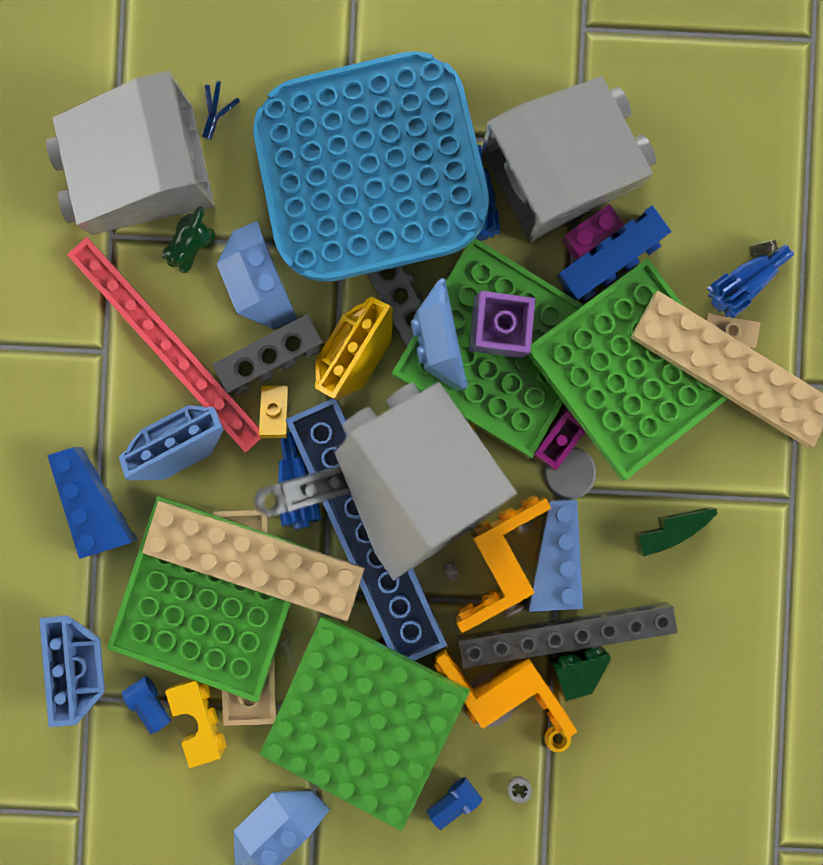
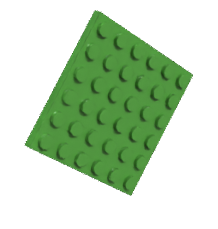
M475 238L465 247L445 281L468 387L462 391H455L425 370L424 363L420 364L418 360L417 347H420L418 336H413L392 371L391 376L406 385L414 383L420 392L440 382L466 421L530 459L535 454L563 401L528 355L518 358L469 351L474 297L480 291L535 298L531 344L584 305Z
M648 258L532 343L530 353L528 354L621 481L630 478L728 399L630 338L655 292L660 291L683 306Z
M157 496L107 649L257 703L260 700L292 603L142 553L158 501H164L310 549V547L183 503Z
M323 615L317 624L260 755L402 831L470 689Z

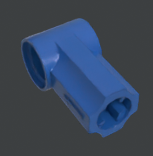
M145 676L122 690V697L126 705L132 711L137 712L150 734L156 733L172 721L159 701L158 691L149 677Z
M463 777L449 788L446 795L427 808L426 812L432 823L441 830L462 813L468 814L481 804L483 798L470 781Z

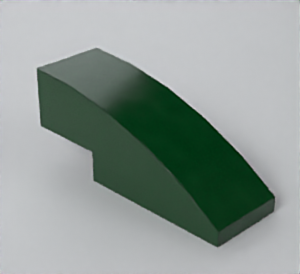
M707 507L658 517L660 528L634 533L638 554L647 556L680 544L705 527L718 514L717 508Z

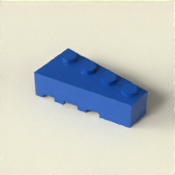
M652 205L639 218L628 222L614 236H609L597 245L593 251H589L560 272L556 278L570 297L576 301L581 298L585 302L597 293L594 288L603 283L606 287L618 278L616 273L619 270L625 268L628 271L640 262L637 257L644 252L649 256L662 247L659 242L672 231Z
M72 447L47 455L79 559L138 541L137 536L128 526L123 513L119 511L114 503L109 490L105 488L100 480L98 472L83 447Z

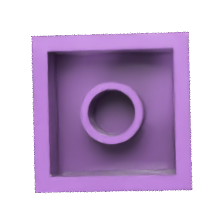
M480 291L474 297L469 351L518 358L528 355L531 349L535 298Z

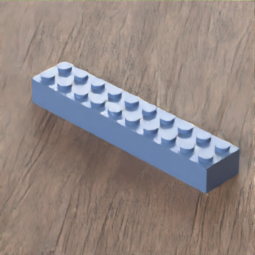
M333 398L286 419L310 474L339 466L335 452L348 437L342 428L347 419L339 401ZM351 493L322 501L349 562L365 567L360 587L387 647L414 661L446 647V639L414 568L393 581L374 552Z

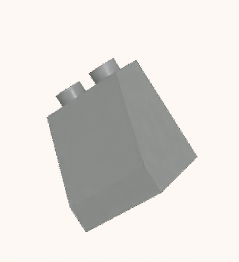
M170 71L135 78L53 117L56 137L47 138L46 147L53 168L56 171L63 169L65 171L68 189L58 192V201L62 215L67 223L76 222L77 226L94 235L191 213L199 206H202L204 209L215 207L193 107Z
M603 76L521 104L488 121L482 153L530 244L641 187L653 174L650 166L656 164V155L651 143L643 134L634 138L625 121L626 118L631 116L629 101L620 87L617 86L609 90ZM535 214L536 218L534 220L536 225L532 227L529 223V217Z
M440 382L422 392L417 389L414 383L404 386L387 399L386 403L391 410L376 417L370 407L358 412L342 425L348 437L335 452L374 552L393 581L473 529L517 494Z

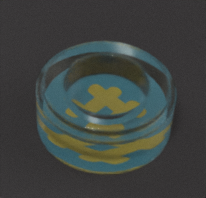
M776 239L749 246L752 257L778 249Z

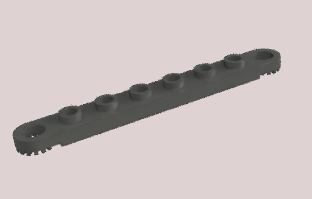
M339 465L263 487L256 493L254 505L260 514L275 516L351 492ZM271 493L275 497V504L268 510L263 505V501L265 500L264 497Z

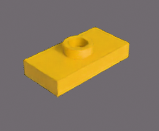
M288 385L261 386L260 438H287Z

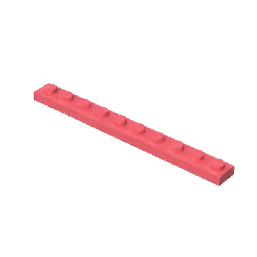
M86 237L67 254L204 407H214L216 409L223 429L245 453L263 439L259 437V426L226 392L225 388L90 238Z

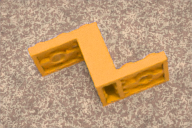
M535 495L529 496L520 502L522 506L516 510L510 507L497 514L499 519L489 523L487 520L474 527L475 532L471 536L501 590L498 592L495 589L481 596L482 601L475 605L470 602L458 609L459 613L455 615V618L462 633L535 594L503 535L551 509L546 498Z
M444 647L435 651L436 659L434 661L436 664L434 666L438 673L470 689L464 706L466 708L465 712L473 724L478 722L481 728L484 729L535 695L543 710L549 708L550 711L547 714L558 733L564 731L567 737L570 738L578 732L530 658L514 660L473 689L447 648Z

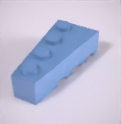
M547 500L551 509L544 512L540 539L535 556L536 560L530 582L535 594L527 598L526 608L529 612L583 609L577 500Z

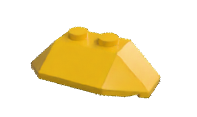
M369 297L364 303L355 306L343 314L316 358L315 389L337 401L365 386L391 343L392 306Z

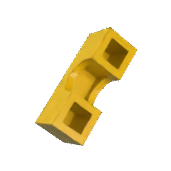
M192 679L170 685L165 690L173 717L180 714H189L198 723V732L187 735L181 742L189 768L220 759L225 752L226 741L223 733H219L216 726L218 715L215 708L210 706L208 700L210 690L208 685Z

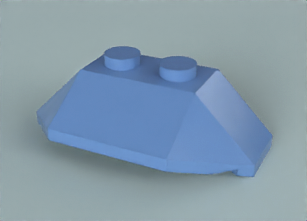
M258 221L234 230L217 262V266L236 313L273 330L297 320Z
M445 278L439 279L414 315V320L411 321L412 332L414 336H418L420 347H417L418 360L420 364L424 363L425 370L455 391H462L468 385Z
M187 405L140 430L129 444L126 452H122L119 456L125 478L127 480H165L210 456L224 430L214 407L207 408Z
M68 615L39 618L48 726L76 725L105 692L101 639Z
M312 789L272 792L234 829L235 865H281L311 835L330 808Z

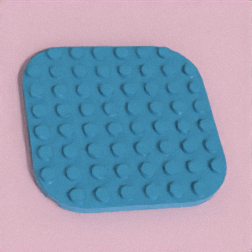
M411 51L323 71L280 84L267 95L268 98L262 107L258 108L254 119L253 134L273 237L283 260L299 275L316 281H337L441 257L466 247L481 232L488 216L489 193L464 88L458 74L447 62L443 63L429 53Z

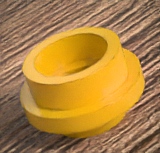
M553 725L545 732L544 741L551 751L563 752L570 746L571 737L568 738L564 731L558 733ZM561 734L562 739L559 742L553 741V736Z

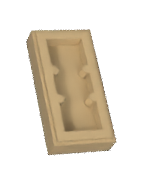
M710 313L706 314V321L751 349H756L761 322Z

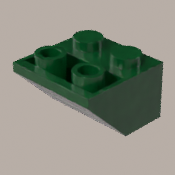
M602 646L585 648L573 653L571 651L555 654V658L550 659L558 690L565 702L590 695L595 690L611 661L610 654Z

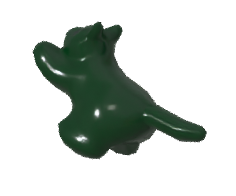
M202 206L197 207L193 214H187L180 219L176 227V235L161 253L162 258L166 259L169 266H180L182 273H188L191 270L195 255L199 249L209 248L215 241L214 230L201 222L204 217V208Z

